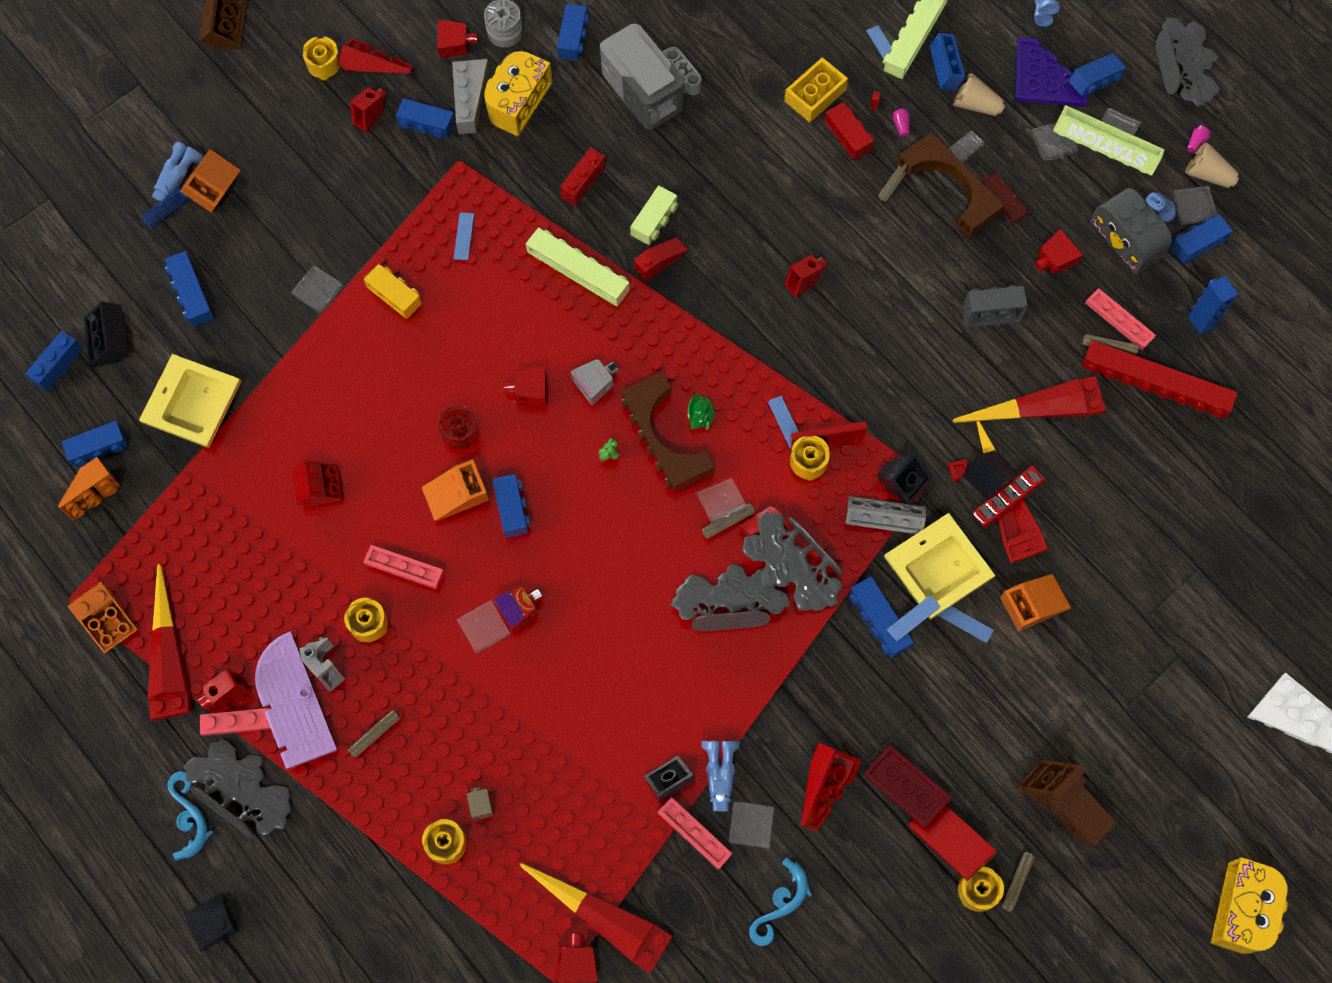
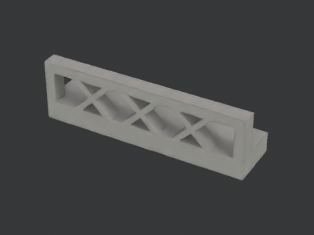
M848 497L845 524L917 534L924 529L926 520V507Z

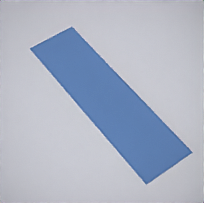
M879 26L866 30L884 59L886 54H890L892 51L890 43Z
M460 212L454 259L468 260L474 213Z
M782 396L769 400L768 403L789 447L792 448L790 436L791 433L798 432Z
M930 595L886 630L897 642L941 606Z
M952 606L938 614L939 617L985 643L988 642L994 631Z

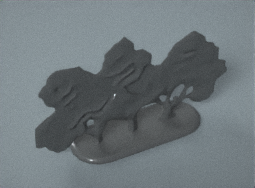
M1166 17V22L1162 25L1163 30L1159 33L1156 40V53L1167 93L1174 94L1177 92L1181 82L1184 86L1181 89V97L1186 101H1193L1197 107L1203 106L1204 102H1211L1214 95L1220 91V87L1216 82L1204 74V69H1210L1213 66L1212 62H1216L1219 57L1212 49L1202 46L1206 39L1205 28L1202 25L1193 21L1185 27L1177 18ZM1178 62H1179V63L1182 65V67H1183V72H1182L1181 74H1180ZM1182 78L1190 80L1192 85L1185 83V80H1182Z
M766 511L758 519L760 535L754 534L745 537L743 553L750 559L766 562V567L761 572L763 586L777 584V586L786 587L790 582L796 585L794 600L797 609L801 611H808L810 609L822 611L826 606L833 607L835 604H838L837 595L842 590V582L835 577L829 578L826 568L829 566L841 575L843 572L840 567L794 519L788 518L794 531H786L783 516L777 513L770 514ZM797 534L808 543L809 546L804 549L794 544ZM784 535H788V536H789V537H787L785 540L782 539V537H783ZM812 549L823 559L819 566L809 564L806 559V555ZM813 568H817L816 572H813L811 570ZM822 570L820 574L823 575V578L819 583L817 582V573ZM826 578L829 581L828 584H824Z
M731 563L727 568V572L722 573L717 578L718 584L716 586L709 584L703 577L690 575L684 584L680 585L676 590L677 597L672 599L671 606L678 609L679 616L684 620L694 618L697 613L703 615L692 621L691 626L693 629L698 631H717L765 625L770 621V616L760 610L766 609L773 614H779L783 611L784 607L789 606V600L786 593L775 589L777 584L763 586L761 572L764 568L758 569L756 573L748 577L744 572V568ZM759 602V607L755 608V603ZM704 603L708 607L709 612L706 609L702 610L699 604ZM715 605V608L711 610L710 606ZM720 607H726L730 610V613L713 614ZM743 608H748L749 610L747 612H736Z
M223 739L210 743L208 758L193 757L184 766L186 781L205 784L204 792L197 787H190L193 794L246 836L253 837L252 831L243 823L246 820L255 821L256 829L261 835L270 834L275 828H285L287 824L286 816L291 811L289 788L279 785L262 788L259 785V782L264 778L263 770L260 769L262 756L248 755L242 760H237L236 749L227 740ZM214 780V783L210 786L209 781ZM218 790L222 798H224V802L220 805L208 795ZM236 801L241 804L243 814L238 818L225 809L230 802ZM246 805L249 806V809L247 811H245ZM258 809L261 811V813L256 816H253L252 814H250L249 816L247 815L252 810ZM259 817L263 818L262 821H258L256 819Z

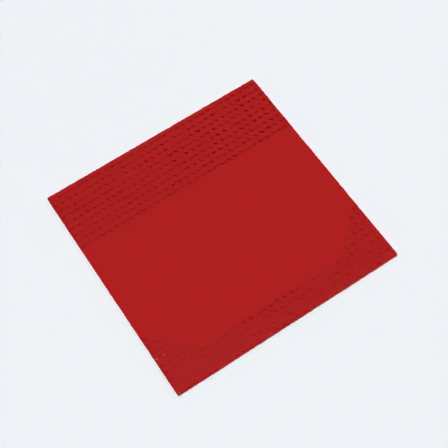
M458 161L217 431L210 447H203L70 596L69 602L71 603L93 586L103 581L138 629L121 641V643L150 665L157 566L160 564L163 568L173 626L191 698L199 703L198 700L205 696L203 686L226 669L242 674L251 690L225 707L221 708L211 705L206 710L212 714L271 708L270 705L262 706L256 689L255 672L264 650L281 635L291 632L299 654V648L304 647L306 644L317 642L321 637L328 638L334 647L324 655L323 663L329 659L345 680L329 692L304 662L303 665L337 751L286 769L280 753L287 751L286 746L278 748L271 729L239 732L237 734L546 977L557 983L554 981L559 948L562 945H570V933H583V945L590 946L598 932L525 871L520 864H525L615 907L620 905L675 830L657 813L669 799L660 804L644 776L679 756L694 775L695 783L672 796V798L687 812L690 810L708 785L706 769L709 758L707 751L702 749L701 741H720L719 764L721 766L723 762L722 741H740L845 599L851 588L856 584L894 532L892 530L845 524L849 496L905 504L889 492L876 476L889 461L901 457V455L866 432L863 436L825 441L830 453L826 471L820 477L811 481L799 477L790 466L792 448L789 447L768 401L782 396L798 432L853 424L852 422L462 161ZM460 212L474 213L468 260L454 259ZM538 227L542 230H548L558 240H564L573 249H579L588 258H594L603 267H609L616 275L624 276L629 282L630 291L618 307L529 254L526 243ZM378 264L383 268L388 267L393 272V276L397 279L400 277L406 282L407 287L410 289L414 288L419 292L422 304L408 319L404 318L366 287L364 278ZM596 359L603 366L614 362L618 371L611 375L614 382L613 387L594 405H591L571 379V371ZM545 365L546 406L516 402L515 392H504V381H515L516 370ZM660 373L664 374L669 383L671 395L656 407L652 415L651 428L654 436L660 444L675 453L692 455L706 451L715 466L714 474L673 493L671 488L668 489L663 480L665 478L664 474L658 472L654 456L650 457L646 446H648L646 441L640 439L637 432L639 428L636 424H632L629 418V410L624 409L620 401L622 399V391ZM694 395L705 396L713 403L715 416L708 430H706V427L690 429L688 406ZM613 438L618 443V446L615 448V451L619 453L618 458L614 460L610 457L608 460H600L599 450L608 443L609 439ZM473 459L489 501L435 522L422 487L451 468ZM304 460L337 464L342 500L317 506L298 505L292 469ZM515 474L516 480H521L523 491H519L520 498L524 497L526 509H523L524 516L528 515L530 527H527L528 534L505 539L492 479ZM922 492L917 496V498L912 502L911 505H914V503L920 497ZM748 503H751L754 507V514L708 539L704 537L702 533L704 527ZM770 506L778 510L788 523L789 517L794 519L843 572L840 575L827 566L828 577L839 579L842 582V590L837 595L838 604H835L833 607L826 606L822 611H814L812 609L808 611L798 610L794 600L796 589L794 583L790 582L786 587L775 586V589L788 595L789 606L784 607L783 611L779 614H773L766 609H761L760 611L769 614L770 621L759 627L698 631L693 629L691 624L694 619L703 616L702 614L697 613L694 618L684 620L679 616L678 609L671 606L672 599L677 597L676 590L692 574L703 577L709 584L716 586L718 584L717 578L722 573L727 572V568L731 563L744 568V572L748 577H751L758 569L766 567V562L753 561L743 553L744 538L746 536L739 525ZM799 534L796 535L794 544L804 549L809 546L808 543ZM370 545L443 569L444 573L437 589L365 565L363 561ZM813 549L806 555V559L811 565L819 566L823 561ZM813 568L811 571L816 572L817 568ZM822 570L817 573V582L819 583L823 578V575L820 574ZM827 578L825 579L824 584H828L829 581L827 580ZM521 586L527 594L538 589L543 599L534 604L538 612L537 615L513 634L496 607L493 597ZM360 598H370L382 606L388 617V627L385 635L373 642H360L351 634L346 627L344 616L353 601ZM759 602L755 603V608L759 607ZM704 603L699 604L702 610L706 609L709 612L708 607ZM715 605L710 606L711 610L715 608ZM720 607L713 614L730 613V610L726 607ZM743 608L736 612H747L749 610L748 608ZM390 711H395L399 716V720L361 754L353 757L348 749ZM483 787V789L489 791L494 816L474 821L471 818L467 793H471V790L474 788ZM441 819L454 821L466 835V850L463 856L453 864H439L427 855L423 847L422 838L424 831L430 824ZM446 837V839L441 840L440 843L444 846L445 844H448L449 841Z

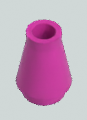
M907 109L894 111L892 119L899 132V136L906 137L910 135V113L907 112Z
M1203 126L1195 128L1187 150L1195 154L1210 138V131Z

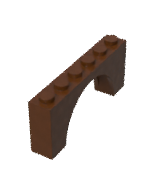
M932 132L899 155L897 165H900L902 168L906 163L908 166L904 172L908 176L919 171L935 170L952 176L962 185L968 198V209L960 216L957 226L968 238L1001 215L1004 208L1002 201L996 198L990 192V189L983 185L977 176Z
M660 373L622 391V399L620 401L624 409L629 410V418L632 424H636L639 428L637 432L640 439L646 441L648 445L646 449L650 457L654 456L658 472L664 474L665 478L663 480L668 489L671 488L673 493L714 474L715 466L706 451L692 455L675 453L660 444L654 436L651 428L652 415L656 407L671 395V387L664 374Z

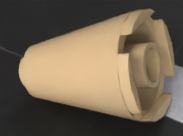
M969 73L966 77L967 82L961 85L953 105L996 116L997 113L1001 114L1005 107L1003 104L1004 100L974 74Z
M1204 143L1197 150L1195 158L1190 160L1185 171L1189 176L1225 188L1235 186L1239 180V177H1237L1238 172L1208 143Z

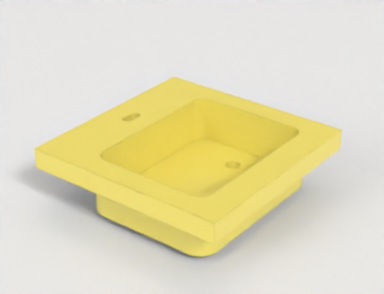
M172 354L139 421L209 448L241 384V380Z
M949 513L884 555V558L918 604L931 595L941 606L928 617L929 620L995 577V574Z

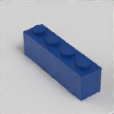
M186 251L166 258L167 266L164 268L169 277L172 276L173 281L171 285L173 290L179 293L177 300L180 306L185 308L183 315L186 321H190L196 327L215 319Z
M1226 276L1211 280L1207 284L1208 287L1202 292L1203 295L1197 300V304L1191 309L1192 312L1188 318L1200 335L1218 325L1238 296V293Z
M869 577L853 586L850 590L849 598L854 606L857 605L860 609L859 613L863 621L869 623L873 637L875 639L878 638L882 645L880 647L886 656L889 655L892 659L910 649L914 642L908 633L896 642L886 630L899 619L873 578Z

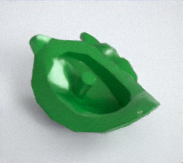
M694 395L688 406L690 429L706 427V430H708L715 416L713 403L705 396Z

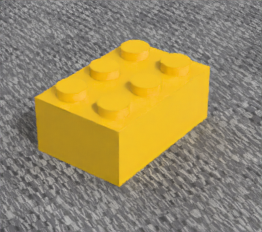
M822 57L786 89L785 102L810 123L846 91L848 78Z

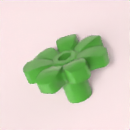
M613 438L609 439L608 443L599 450L600 460H608L610 457L614 460L618 458L619 453L615 451L618 443Z

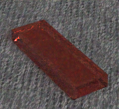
M997 172L981 181L996 198L1002 201L1004 205L1002 211L1012 223L1028 214L1027 209Z

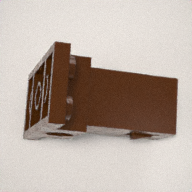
M1042 759L1016 789L1021 794L1030 795L1041 808L1050 809L1079 843L1096 847L1115 826L1116 822L1083 786L1087 782L1082 777L1085 769L1079 764Z

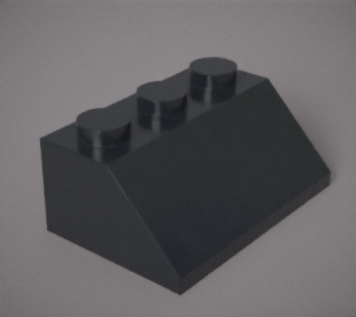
M101 301L83 318L89 365L92 368L118 363L129 352L122 305Z

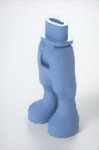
M1034 0L1036 5L1034 20L1036 24L1042 27L1051 25L1053 23V16L1051 14H1055L1060 10L1058 1Z
M175 142L172 147L173 153L171 158L164 164V168L154 186L155 191L152 197L161 202L163 199L166 200V197L170 196V194H173L187 175L189 166L193 162L199 164L204 158L199 152L191 147H186L180 142Z
M1156 192L1150 193L1146 197L1145 201L1154 211L1158 212V216L1163 222H1170L1174 219L1176 208L1172 201L1165 199L1164 195Z
M701 741L702 749L707 751L709 758L706 772L708 774L709 792L712 798L710 799L712 811H729L733 775L735 772L732 762L733 754L739 749L740 741H722L723 762L721 766L719 764L720 741Z

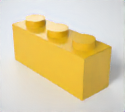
M378 264L364 278L366 287L404 318L408 319L422 304L419 292L414 288L410 289L407 287L406 282L400 277L397 279L393 276V272L388 267L383 268Z

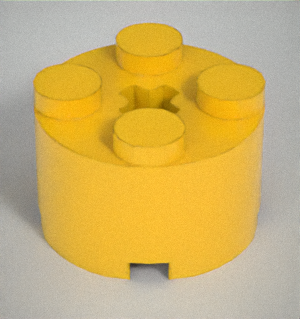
M314 37L306 42L303 47V58L308 71L321 80H327L335 75L341 68L338 65L340 54L335 42L328 37L319 39Z
M817 436L799 438L793 444L791 450L790 466L793 472L799 477L810 481L820 477L826 471L830 453L827 443Z
M360 598L349 605L350 607L345 613L344 620L346 627L358 641L373 642L385 635L388 627V617L378 602L370 598Z
M441 819L426 828L422 843L425 852L432 860L439 864H453L463 856L467 846V839L464 831L457 823L448 819ZM447 837L449 843L443 846L440 842Z
M982 867L968 881L963 877L961 878L958 885V894L965 907L976 912H984L1000 902L1004 894V885L1000 876L992 869ZM979 885H981L982 889H985V891L981 894L980 891L977 890V887Z

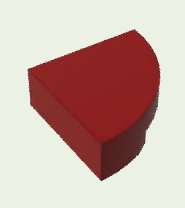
M873 92L871 109L877 110L880 92Z
M967 459L948 463L947 466L952 483L964 476L967 469Z

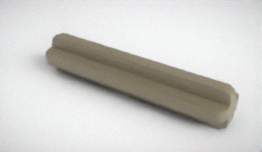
M906 163L902 168L900 165L897 167L878 194L881 201L886 202L906 175L904 172L908 166Z
M1085 334L1082 344L1089 346L1093 340L1132 355H1137L1139 346L1136 344Z
M748 503L702 529L704 537L708 539L754 514V507L751 503Z
M393 710L390 711L348 749L351 755L357 757L399 720L397 713Z
M1028 852L1023 853L1002 904L1003 909L1010 912L1013 911L1035 858L1034 855Z

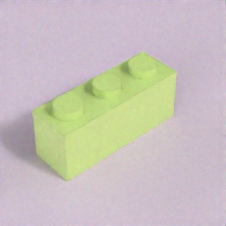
M658 185L630 226L631 236L648 245L653 240L655 241L659 236L661 227H665L668 223L669 215L674 213L678 207L677 195Z

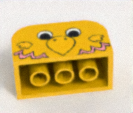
M517 51L509 54L502 64L497 66L495 75L492 79L488 80L484 92L488 117L493 125L519 137L553 83L550 63L530 53Z
M1242 857L1228 863L1211 944L1242 954L1263 951L1275 944L1278 934L1283 930L1284 922L1281 920L1283 913L1286 912L1288 907V901H1286L1287 884L1279 871Z

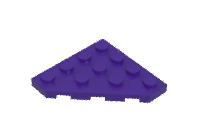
M1018 37L1015 101L1086 107L1087 94L1081 96L1069 82L1072 73L1066 67L1063 68L1049 51H1045L1040 46L1041 43L1038 40Z

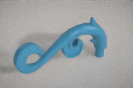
M183 771L174 773L168 780L167 786L173 798L187 809L178 815L177 827L184 832L191 831L194 823H188V820L194 818L197 824V834L193 842L190 839L186 847H183L181 851L173 853L175 861L183 858L188 859L196 855L202 849L208 837L213 833L212 830L207 832L206 820L201 811L175 791V784L178 781L185 783V787L181 791L184 794L189 792L190 787L193 785V783L186 781V772Z
M787 857L782 864L792 874V881H797L796 895L789 903H785L783 901L784 897L791 898L789 890L785 887L775 890L772 900L779 909L756 919L749 928L750 939L758 946H766L774 938V931L770 924L766 925L768 929L767 934L759 936L756 933V929L760 924L790 914L802 904L806 894L810 897L812 896L804 869L797 862L794 863Z

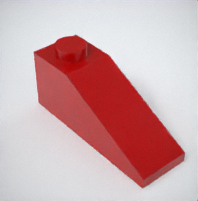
M675 237L647 249L634 259V270L647 282L688 252V249Z

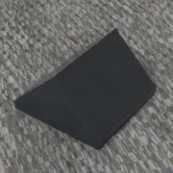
M995 450L977 455L964 473L987 501L1018 477Z
M679 756L644 776L660 804L695 783L694 775Z

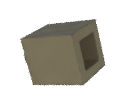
M478 787L472 789L471 793H467L471 818L474 821L494 816L487 789Z

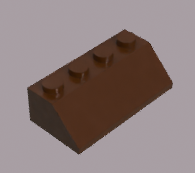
M205 0L199 41L212 48L239 49L241 47L247 0Z

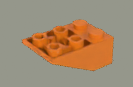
M209 149L180 192L212 213L240 172V169Z
M96 457L80 468L58 507L73 521L82 517L90 508L98 506L106 497L115 494L121 486L107 467Z
M473 459L451 468L422 487L435 522L489 501Z
M1053 574L1019 584L1004 591L1000 597L1018 632L1071 609Z
M103 581L93 586L67 606L103 653H106L138 630Z

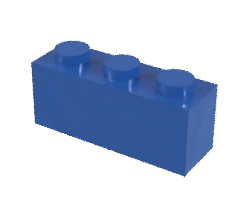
M566 4L557 44L558 58L579 60V55L583 54L584 43L582 41L586 39L587 35L585 26L589 24L590 14H587L586 6Z
M938 33L929 45L939 87L945 90H956L966 78L954 34Z
M1112 53L1077 68L1069 82L1081 96L1087 93L1091 94L1099 88H1105L1110 83H1116L1121 80L1126 67Z
M403 98L396 114L398 125L402 128L414 129L420 133H428L437 138L448 139L455 123L453 112Z
M1220 214L1214 218L1211 216L1200 226L1194 225L1187 233L1178 234L1173 239L1174 242L1170 248L1182 264H1185L1228 240L1233 231Z
M61 331L25 374L34 384L48 392L83 348L75 339Z
M117 421L62 441L67 460L74 468L82 467L96 457L100 460L108 454L118 453L124 448L129 447L124 431Z
M515 474L492 479L505 539L528 534L527 527H530L528 515L524 516L523 509H526L524 497L520 498L519 491H523L521 480H516Z

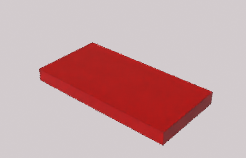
M947 806L926 829L915 820L908 824L909 828L966 881L972 878L997 854L990 844Z

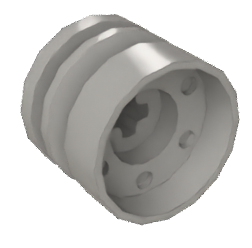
M496 0L487 6L484 11V20L489 40L499 47H510L518 43L523 36L519 7L510 0Z

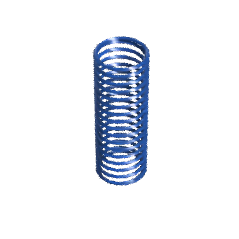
M180 188L177 191L175 190V193L170 194L168 198L166 197V200L163 199L161 203L159 202V205L156 204L152 210L149 209L145 215H141L144 222L151 229L152 227L149 222L153 227H155L154 224L157 225L152 217L157 223L159 221L162 222L161 219L164 220L157 211L158 209L161 212L159 207L168 217V214L171 215L175 209L178 210L182 204L185 205L187 201L189 202L188 197L180 192Z

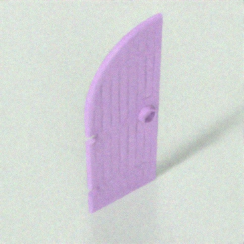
M291 632L285 633L275 639L262 653L256 667L255 684L262 706L270 705L272 708L265 711L278 748L284 746L287 748V751L280 754L286 769L335 752L337 749Z

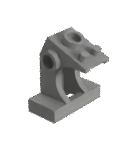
M321 637L319 641L310 642L299 649L301 660L326 689L331 692L345 678L329 659L323 663L324 655L334 646L328 638Z

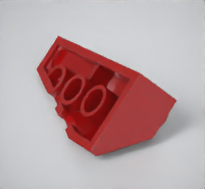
M350 38L343 45L338 62L342 69L350 72L353 70L362 72L410 73L414 67L396 57L388 58L385 52L381 50L374 51L371 45Z
M818 743L810 765L801 821L802 826L818 831L830 814L832 804L836 799L840 800L844 787L847 784L850 785L854 780L861 760Z

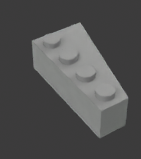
M488 59L452 62L456 124L459 134L477 132L487 77L490 72Z

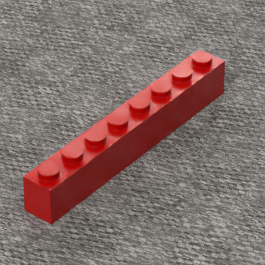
M1093 340L1087 349L1081 366L1089 372L1103 374L1106 378L1122 381L1125 385L1139 387L1142 391L1158 394L1161 398L1175 400L1181 405H1189L1197 411L1211 413L1217 418L1226 419L1232 410L1237 395L1236 391Z

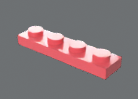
M1099 288L1087 299L1085 304L1131 342L1138 345L1141 350L1155 338L1156 335Z
M370 545L363 561L365 565L437 589L444 573L443 569Z
M272 708L200 715V735L209 736L269 730L271 727L265 711Z
M672 797L657 812L716 869H719L732 855L724 845Z

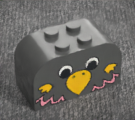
M1131 188L1123 190L1098 206L1090 220V223L1135 275L1163 258L1172 243V237L1166 224L1139 193Z

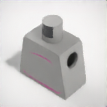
M596 359L572 370L571 379L590 404L594 405L613 387L614 382L611 375L616 373L618 368L614 362L603 366Z

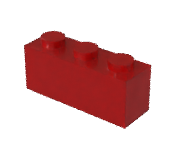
M842 102L826 111L825 123L853 160L872 151L873 137L865 131L862 122L855 118L850 107H847Z
M590 147L560 186L561 198L577 206L606 168L605 155Z

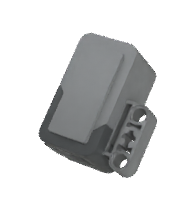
M631 24L600 44L603 77L643 127L648 130L658 127L682 112L684 109L685 93L697 95L701 91V76L683 53L676 47H670L661 52L638 24Z

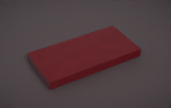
M891 745L863 773L866 779L924 829L952 801V797Z

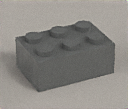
M1011 285L1007 288L992 287L988 290L973 289L969 291L962 307L966 328L1021 322L1028 306L1024 286Z

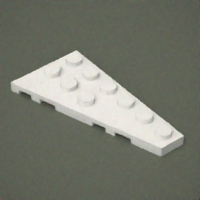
M1285 672L1248 715V718L1265 723L1264 725L1279 729L1289 736L1310 745L1321 747L1332 754V710Z

